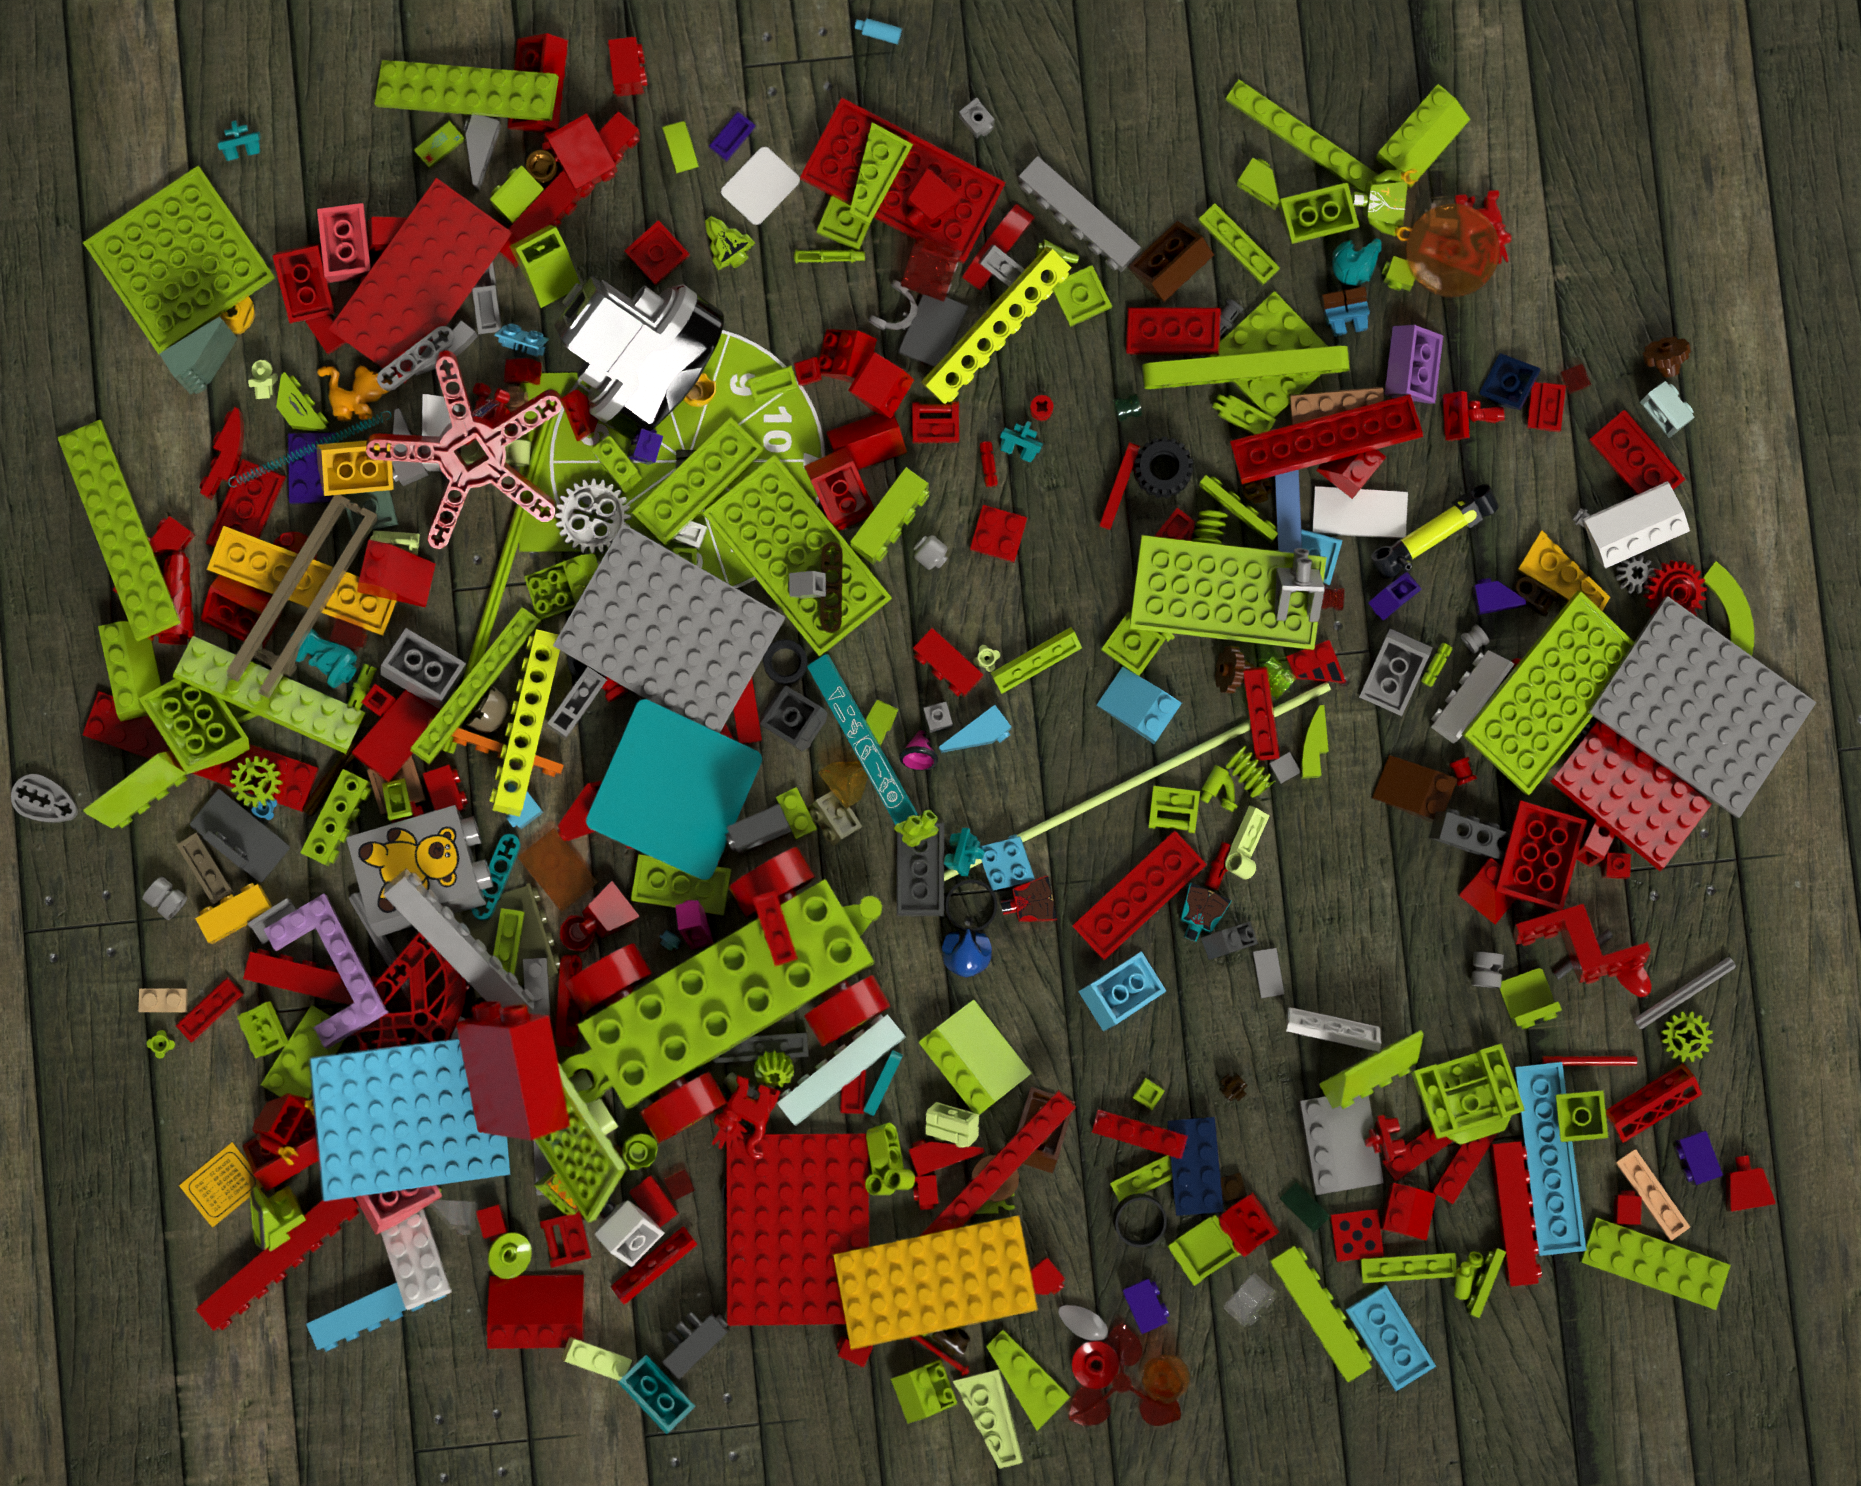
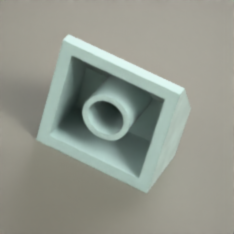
M1665 381L1649 392L1640 403L1668 438H1670L1688 424L1694 416L1690 405L1686 402L1683 403L1678 397L1677 389L1672 384L1668 385Z

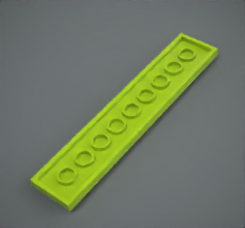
M98 420L58 437L135 639L140 641L180 624L181 621L103 422Z

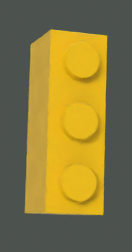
M251 883L241 889L242 893L233 897L231 894L221 899V904L217 907L212 908V906H209L199 912L200 916L195 919L208 943H216L247 926L248 922L272 908L261 885L257 884L254 886Z

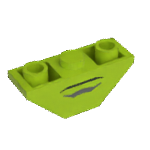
M285 372L281 374L276 407L289 425L296 430L318 433L329 432V429L325 426L329 422L321 411L316 414L312 406L315 403L307 393L302 395L298 390L301 385L293 375L289 377Z

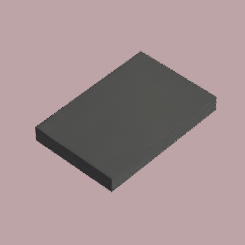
M925 289L918 305L917 316L914 317L912 324L908 328L899 349V354L934 368L950 351L968 306Z

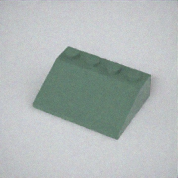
M219 316L161 352L160 356L174 378L190 394H198L207 388L206 385L212 381L238 338Z

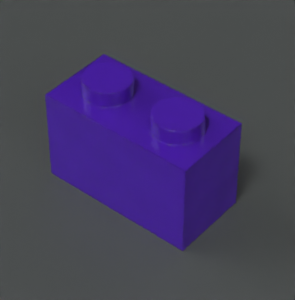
M1700 1131L1675 1140L1677 1144L1674 1147L1679 1160L1683 1159L1686 1167L1683 1169V1173L1687 1182L1691 1181L1692 1185H1698L1723 1176L1706 1131Z
M1146 1278L1122 1289L1141 1334L1168 1323L1166 1317L1170 1315L1165 1304H1160L1157 1299V1295L1160 1292L1155 1281L1150 1283L1149 1279Z

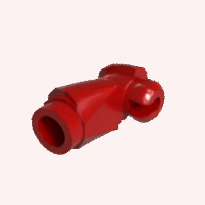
M1470 401L1468 403V417L1474 423L1478 420L1495 424L1496 422L1505 421L1504 407L1481 408L1480 401Z

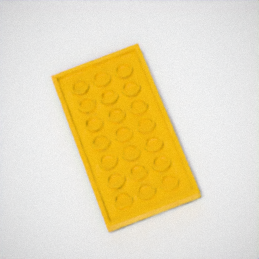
M1019 1215L834 1255L851 1349L1038 1310Z

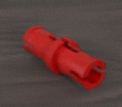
M1221 842L1215 861L1211 862L1212 868L1204 886L1213 890H1219L1225 872H1228L1225 867V861L1231 850L1230 844Z

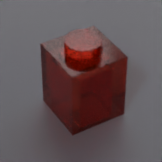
M337 618L329 640L359 652L360 647L364 648L368 635H366L367 630L363 627Z

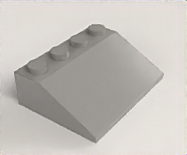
M1360 1095L1353 1099L1355 1103L1345 1109H1342L1341 1106L1332 1109L1326 1097L1298 1101L1314 1195L1384 1183L1379 1153H1374L1373 1147H1366L1364 1142L1367 1138H1370L1369 1130L1374 1129L1369 1095L1362 1099Z

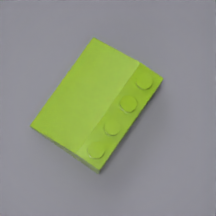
M175 678L138 698L186 774L230 761L250 750L248 737L223 699Z
M171 750L159 753L83 811L112 829L118 826L122 829L133 821L131 817L138 812L141 815L151 807L149 803L154 799L159 801L170 793L168 789L174 784L178 787L187 781L186 775L188 774L185 773Z
M974 999L918 1042L970 1110L978 1115L1032 1074Z
M1422 1030L1390 1044L1379 1052L1370 1055L1320 1083L1319 1085L1332 1109L1339 1106L1345 1109L1355 1103L1353 1100L1355 1097L1360 1095L1362 1099L1374 1093L1373 1087L1379 1085L1382 1088L1392 1083L1391 1077L1398 1074L1400 1078L1412 1071L1410 1067L1418 1062L1424 1035Z

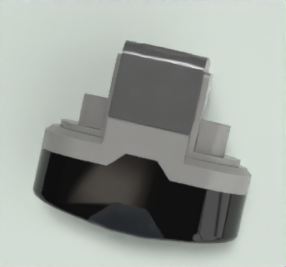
M590 276L584 286L576 283L564 298L562 303L567 308L555 323V328L565 347L585 360L578 371L577 377L591 386L588 394L589 413L628 440L634 439L636 434H639L641 429L650 432L654 430L684 400L696 384L720 340L724 327V314L720 309L684 284L667 288L660 295L643 286L631 300L604 280L600 282Z

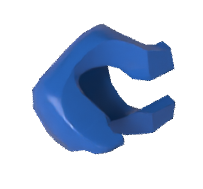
M967 929L963 940L953 951L954 946L959 942V931L949 932L942 946V959L945 966L956 975L966 978L984 971L991 961L992 948L989 938L984 933L976 932V945L970 929Z

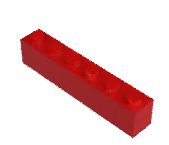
M257 949L256 953H249L243 976L245 980L348 1005L354 1004L336 967L326 965L324 970L316 968L317 963L303 960L302 964L293 962L294 957L280 954L279 958L270 956V951ZM371 976L373 985L379 978ZM385 981L375 988L382 1002L387 998L390 985L384 984Z
M1521 1141L1491 1144L1490 1149L1502 1248L1506 1252L1504 1264L1507 1286L1539 1284L1538 1278L1542 1277L1541 1266L1536 1264L1535 1254H1539L1537 1240H1533L1532 1231L1536 1230L1534 1216H1530L1529 1207H1533L1532 1194L1527 1192V1183H1530L1529 1170L1524 1167V1160H1527L1526 1146H1522Z

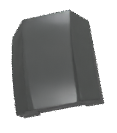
M784 685L769 702L761 715L759 724L795 748L804 751L810 747L812 741L826 723L827 712L821 706Z

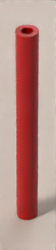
M1542 1056V1064L1562 1062L1563 1066H1637V1056Z

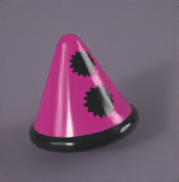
M923 730L916 733L899 755L900 762L913 770H929L938 763V756Z

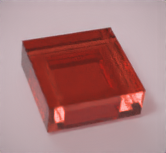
M1583 363L1560 373L1568 394L1591 386Z
M685 1169L664 1179L674 1201L695 1191Z

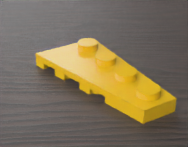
M1541 530L1517 571L1532 578L1542 586L1549 588L1567 601L1572 598L1576 591H1581L1603 611L1610 597Z

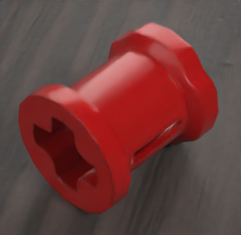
M1469 757L1449 764L1450 768L1454 769L1458 779L1457 786L1477 779V776L1473 775L1468 763Z

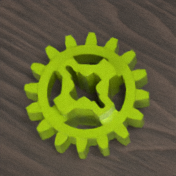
M255 756L254 762L249 758H245L246 764L238 763L237 765L240 770L232 771L236 775V779H231L230 783L236 784V787L231 789L233 793L239 792L236 799L240 801L245 798L244 805L246 806L251 802L255 808H258L259 802L263 806H267V799L275 801L273 794H280L281 792L276 788L277 785L283 784L282 781L277 780L281 772H274L273 770L276 768V765L272 763L268 766L269 760L266 758L262 762H260L258 756ZM256 767H263L268 772L261 774L258 772ZM247 772L245 780L241 782L244 773ZM254 777L261 779L258 782L259 787L251 785L254 782ZM268 783H271V787L266 793V787ZM252 790L257 797H250L245 794V791Z
M1679 1012V1018L1675 1015L1670 1016L1672 1023L1665 1022L1664 1025L1667 1027V1030L1661 1031V1034L1666 1035V1039L1661 1040V1043H1667L1668 1045L1664 1051H1672V1059L1680 1056V1062H1685L1686 1057H1688L1689 1062H1694V1056L1702 1059L1703 1055L1701 1052L1710 1051L1706 1044L1713 1043V1040L1708 1039V1035H1711L1713 1031L1706 1030L1709 1022L1702 1023L1703 1016L1701 1015L1694 1018V1012H1689L1687 1017L1684 1012ZM1684 1021L1681 1029L1673 1030L1678 1023ZM1695 1025L1700 1029L1701 1035L1695 1030ZM1688 1031V1035L1696 1039L1686 1041L1685 1038L1678 1035ZM1672 1039H1675L1678 1043V1049L1674 1046ZM1700 1044L1695 1051L1689 1053L1691 1046Z

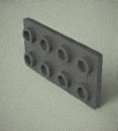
M220 789L215 792L190 823V826L200 833L207 842L260 883L267 878L290 850V846Z

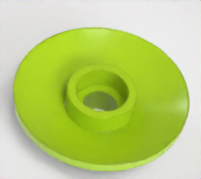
M509 1232L499 1236L492 1243L488 1252V1265L491 1271L503 1279H511L523 1273L529 1265L532 1255L529 1241L523 1235L516 1232Z

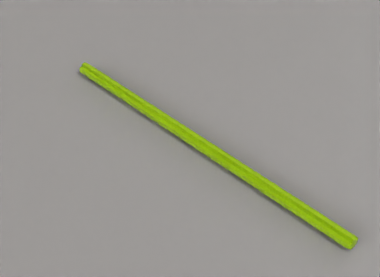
M548 400V404L554 406L555 401L551 402L550 400ZM558 414L541 424L525 478L534 485H537ZM526 490L520 495L523 498H530L533 494ZM518 504L513 514L462 682L484 656L528 514V511ZM464 721L458 728L462 729ZM453 737L442 748L444 752H455L457 743L452 742Z

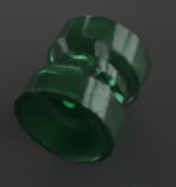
M1137 394L1129 395L1128 399H1114L1115 411L1119 422L1126 420L1130 416L1134 418L1142 416Z

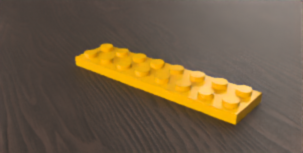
M223 526L207 570L273 595L298 554ZM313 560L288 601L309 608L334 567ZM346 572L321 613L384 636L397 601L357 592L360 577Z

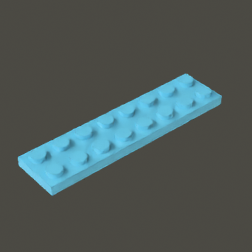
M1562 1062L1514 1067L1516 1086L1525 1111L1520 1113L1523 1142L1527 1151L1526 1165L1530 1175L1529 1189L1533 1199L1532 1213L1536 1224L1535 1236L1539 1248L1538 1256L1586 1251L1572 1141L1560 1142L1556 1095L1566 1094Z

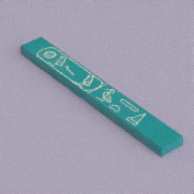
M825 654L809 664L807 667L895 825L906 821L912 815L917 816L918 813L829 654Z

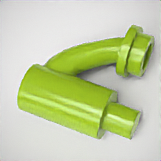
M1215 765L1201 789L1204 792L1200 800L1208 804L1211 797H1216L1224 784L1226 799L1222 798L1220 806L1233 812L1238 807L1234 804L1235 788L1233 780L1228 771Z
M1471 1252L1466 1262H1462L1461 1267L1457 1269L1454 1296L1461 1300L1470 1298L1471 1287L1477 1270L1484 1265V1258L1481 1253Z

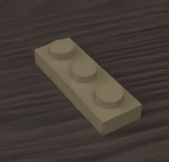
M198 833L191 835L176 845L213 905L234 893Z

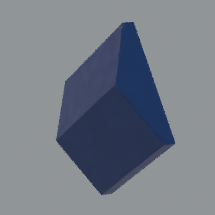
M1500 353L1479 394L1503 407L1521 410L1541 369Z

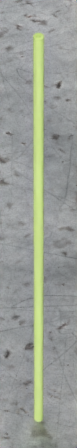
M1328 682L1274 707V717L1330 691L1331 688ZM1248 720L1018 834L1017 837L1021 836L1022 842H1025L1251 730V722ZM976 859L975 864H971L970 868L982 863V860ZM952 869L945 870L944 881L959 873Z

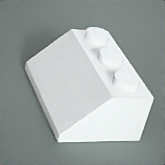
M423 394L422 436L440 437L444 428L451 423L445 399L441 396ZM454 405L453 410L460 412V406ZM422 445V453H428L431 450L430 447ZM422 463L427 471H441L438 463Z

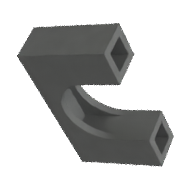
M778 804L728 826L729 833L725 834L733 852L738 851L741 856L792 832Z

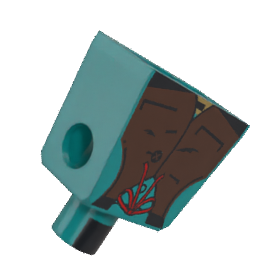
M1190 883L1180 921L1189 924L1183 937L1197 942L1201 930L1211 933L1232 900L1194 883Z

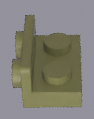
M838 788L820 797L808 807L812 819L819 824L823 830L824 837L833 846L863 827Z

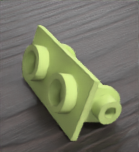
M373 530V536H371L370 540L391 544L418 556L420 534Z

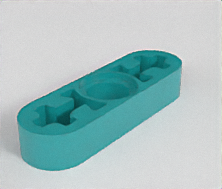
M892 1050L863 1112L872 1116L875 1115L903 1054Z

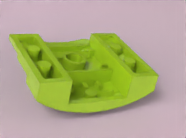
M1502 1043L1479 1050L1468 1056L1439 1065H1431L1411 1073L1436 1139L1447 1137L1459 1145L1504 1131L1512 1115L1525 1111Z

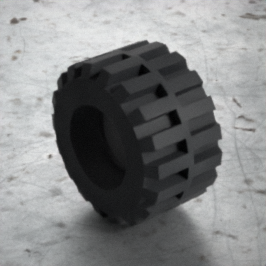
M1162 437L1157 440V438H1154L1150 443L1144 444L1137 454L1134 465L1135 480L1139 483L1141 490H1146V494L1149 496L1152 494L1155 495V498L1159 499L1160 497H1165L1166 499L1172 495L1176 496L1181 490L1186 488L1193 473V459L1190 458L1191 453L1189 450L1184 448L1185 445L1182 442L1180 444L1176 442L1177 439L1172 438L1168 440L1167 437ZM1157 456L1170 457L1177 465L1176 475L1169 480L1156 478L1150 471L1151 461Z

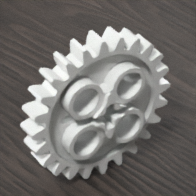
M592 479L591 485H588L586 480H583V487H579L578 484L574 483L575 491L573 492L567 488L568 498L560 497L564 505L556 506L562 511V513L555 514L556 518L562 519L556 526L557 528H564L559 534L561 536L568 535L565 540L566 544L574 541L572 547L574 550L581 546L583 554L587 548H590L591 554H594L595 549L599 548V551L603 554L604 547L607 546L609 549L622 524L630 527L625 523L626 520L631 519L630 515L625 514V512L630 510V506H623L627 499L626 497L618 498L622 493L621 490L613 492V484L606 488L604 480L601 481L600 485H597L595 479ZM584 497L592 500L591 505L587 508L579 506L580 500ZM607 503L614 506V510L610 514L602 513V507ZM579 510L589 515L596 512L599 518L611 519L613 523H606L596 518L591 522L588 516L574 514L573 511ZM578 519L584 520V528L575 530L573 528L574 521ZM598 526L607 527V533L604 536H597L595 534Z

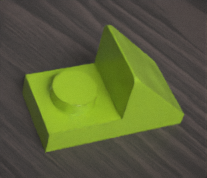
M405 778L382 783L388 819L393 820L413 815Z

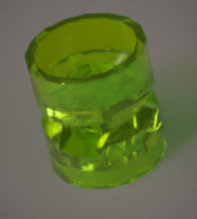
M1273 655L1263 667H1268L1271 695L1278 699L1298 677L1289 669L1284 670L1282 668L1283 664Z

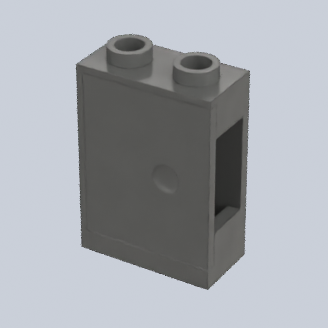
M690 1312L685 1319L695 1329L694 1332L683 1322H679L675 1326V1329L686 1339L685 1341L673 1330L666 1335L667 1339L676 1349L663 1363L678 1379L729 1331L727 1321L722 1315L715 1316L713 1313L702 1323Z

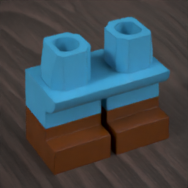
M1366 287L1345 290L1344 293L1339 291L1322 295L1320 301L1326 325L1331 327L1334 336L1347 333L1345 322L1353 321L1355 332L1368 329L1370 311L1367 305Z

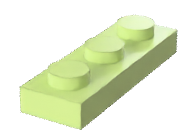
M569 1337L561 1360L618 1381L628 1372L632 1362L628 1357Z

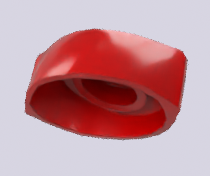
M570 915L560 927V940L568 949L585 952L594 940L595 931L586 936L579 928V924L586 920L585 917Z

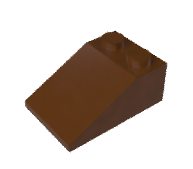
M1389 755L1372 799L1433 823L1436 811L1445 812L1458 779Z
M1033 1087L1030 1088L1016 1134L1054 1094ZM1072 1112L1022 1164L1053 1173Z

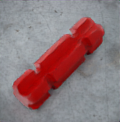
M990 441L980 443V453L983 454L981 455L983 473L986 475L984 477L986 487H994L998 484L997 475H995L994 454H992L993 447Z

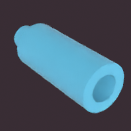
M866 18L865 22L857 20L855 29L862 30V35L898 44L902 28Z

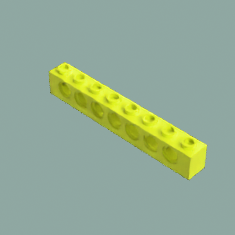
M1046 246L929 372L921 383L944 404L953 401L957 397L961 386L971 382L974 378V372L979 367L983 368L989 362V356L1005 345V339L1020 329L1021 322L1026 316L1030 317L1035 313L1038 303L1042 299L1046 300L1053 293L1052 288L1058 282L1061 283L1068 277V271L1071 267L1052 248ZM1044 270L1049 271V278L1046 281L1041 280V273ZM1028 287H1032L1034 290L1030 298L1025 297V291ZM1017 304L1018 310L1016 314L1010 315V306ZM997 321H1001V330L994 332L993 325ZM981 338H985L986 346L983 349H978V341ZM969 355L971 358L970 363L967 366H962V358ZM954 372V380L951 383H946L947 374Z
M536 629L534 636L529 635L526 649L530 650L529 658L524 657L521 668L525 675L523 680L519 679L516 689L520 696L518 701L513 702L511 714L515 715L513 723H508L505 735L510 738L508 745L503 744L500 758L504 759L503 767L498 766L495 780H498L499 784L497 789H492L490 802L494 803L493 811L518 817L521 815L560 650L553 646L559 636L558 634ZM542 653L547 657V660L540 661L535 655ZM538 675L542 681L538 683L533 682L530 676ZM528 696L534 697L537 703L529 704L525 698ZM527 718L532 724L524 726L520 723V719ZM516 740H523L527 746L519 748L514 742ZM518 762L521 765V769L514 770L510 767L509 763ZM513 784L516 791L508 792L505 790L504 785Z

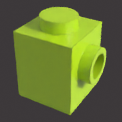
M1393 256L1391 262L1386 261L1382 272L1383 275H1386L1384 282L1388 283V287L1394 290H1401L1402 288L1410 291L1420 265Z

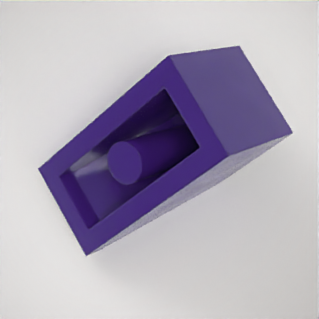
M1406 572L1369 602V605L1384 621L1422 589Z
M1491 578L1478 580L1477 584L1472 587L1477 615L1521 608L1526 605L1525 599L1499 581L1491 582Z

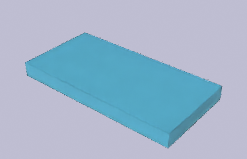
M1386 1285L1345 1309L1395 1391H1398L1436 1367Z

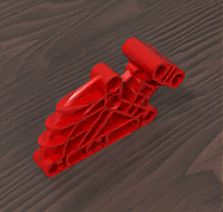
M420 932L374 984L375 988L383 981H387L392 985V992L383 1002L385 1006L409 978L412 1011L387 1013L353 1033L352 1035H356L360 1044V1051L369 1050L360 1034L364 1031L380 1030L379 1039L371 1040V1043H378L377 1049L402 1046L400 1041H407L406 1037L399 1038L396 1029L415 1028L416 1032L414 1039L411 1040V1044H419L420 1033L430 1042L436 1041L432 1036L436 1028L445 1030L446 1037L444 1040H448L454 1031L463 1011L466 991L471 986H466L465 978L430 942L427 943L431 945L428 950L424 944L417 942L420 937L423 941L426 939ZM433 951L441 966L426 982L425 958ZM404 964L407 974L397 977L396 980L400 983L396 986L393 980L386 976L390 973L393 977L397 972L395 966H402ZM443 970L445 990L428 1008L427 986ZM445 995L442 1010L438 1018H436L430 1011ZM419 1012L425 1013L428 1017V1022L424 1026H419L415 1023V1015Z

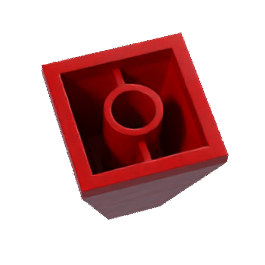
M602 781L587 784L562 818L557 830L562 840L571 841L596 832L587 826L586 817Z

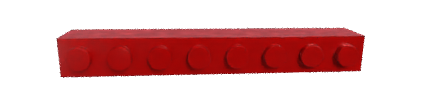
M619 111L598 132L615 165L623 159V153L628 148L632 149L640 140L639 129ZM563 170L509 227L508 230L512 232V235L499 254L516 269L519 264L509 246L548 225L555 226L558 229L562 223L560 220L566 214L568 216L571 215L577 208L576 203L581 198H587L592 190L585 194L583 192L577 194Z
M356 1198L322 1200L304 1215L306 1218L304 1222L288 1231L289 1240L272 1251L268 1248L262 1251L195 1310L213 1331L219 1328L222 1331L233 1323L231 1318L237 1313L242 1315L251 1307L249 1303L255 1297L258 1300L270 1291L267 1288L270 1284L281 1282L287 1276L286 1271L291 1266L297 1268L306 1260L304 1258L305 1254L310 1250L313 1253L324 1244L322 1240L327 1235L333 1237L342 1229L341 1223L346 1219L350 1222L360 1213L358 1211L360 1206Z

